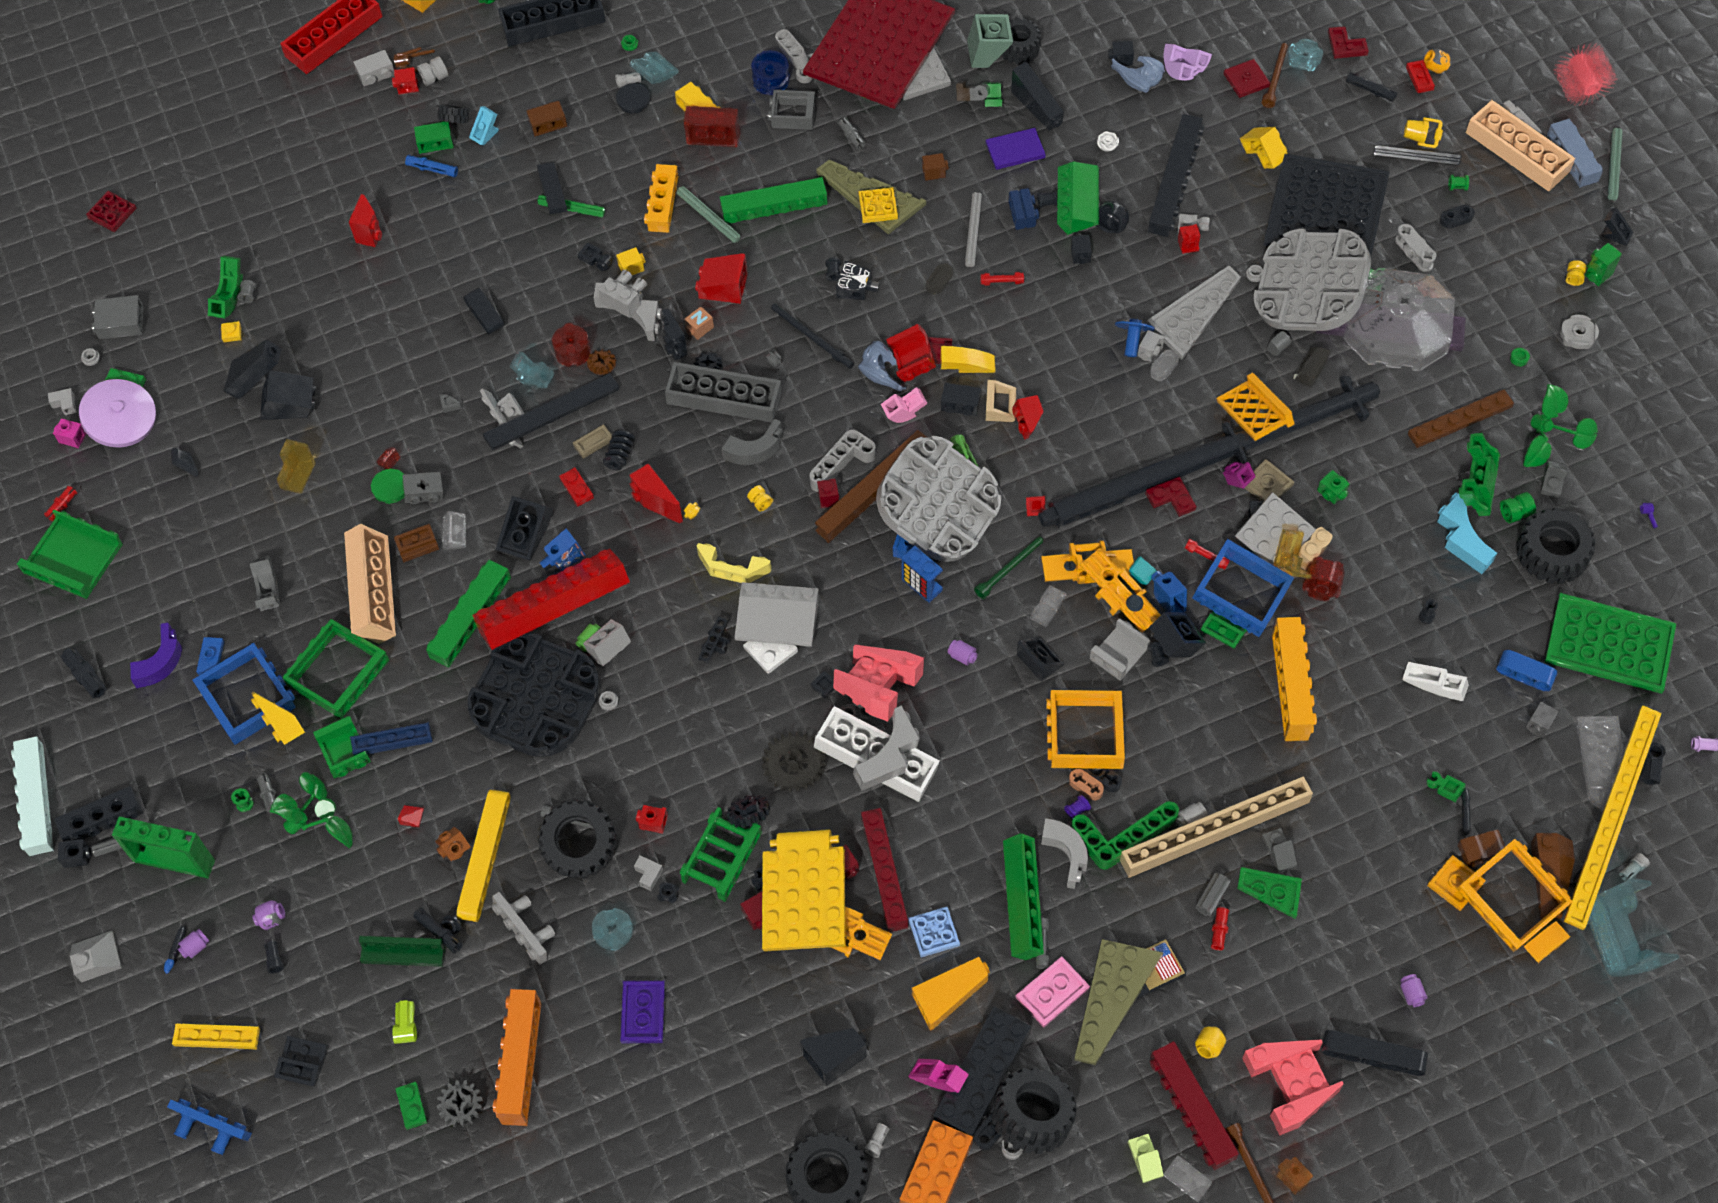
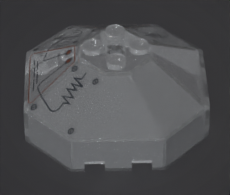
M1378 268L1368 276L1363 301L1359 310L1345 323L1344 340L1367 364L1375 365L1376 362L1386 363V367L1401 369L1402 366L1412 367L1414 371H1421L1448 353L1452 342L1455 298L1431 274ZM1401 298H1403V299H1409L1408 304H1406V303H1403V304H1402V303H1401V301H1402Z

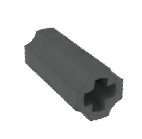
M1221 873L1213 875L1195 907L1199 913L1205 916H1212L1231 882L1226 876Z

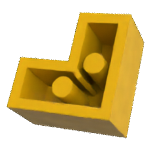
M1275 127L1253 128L1240 138L1246 154L1257 153L1264 169L1277 167L1283 162L1284 155L1287 154V149L1283 145L1280 134Z

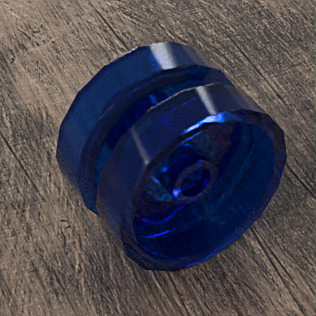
M772 50L763 51L753 58L751 63L752 81L758 92L773 95L774 90H785L788 87L790 81L789 64L787 58L782 53Z

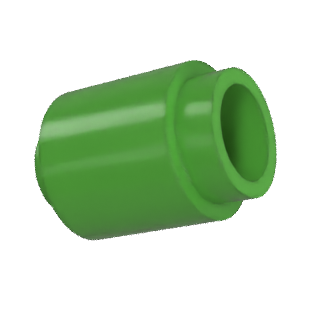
M588 624L577 637L576 645L587 653L583 643L601 627L597 624Z

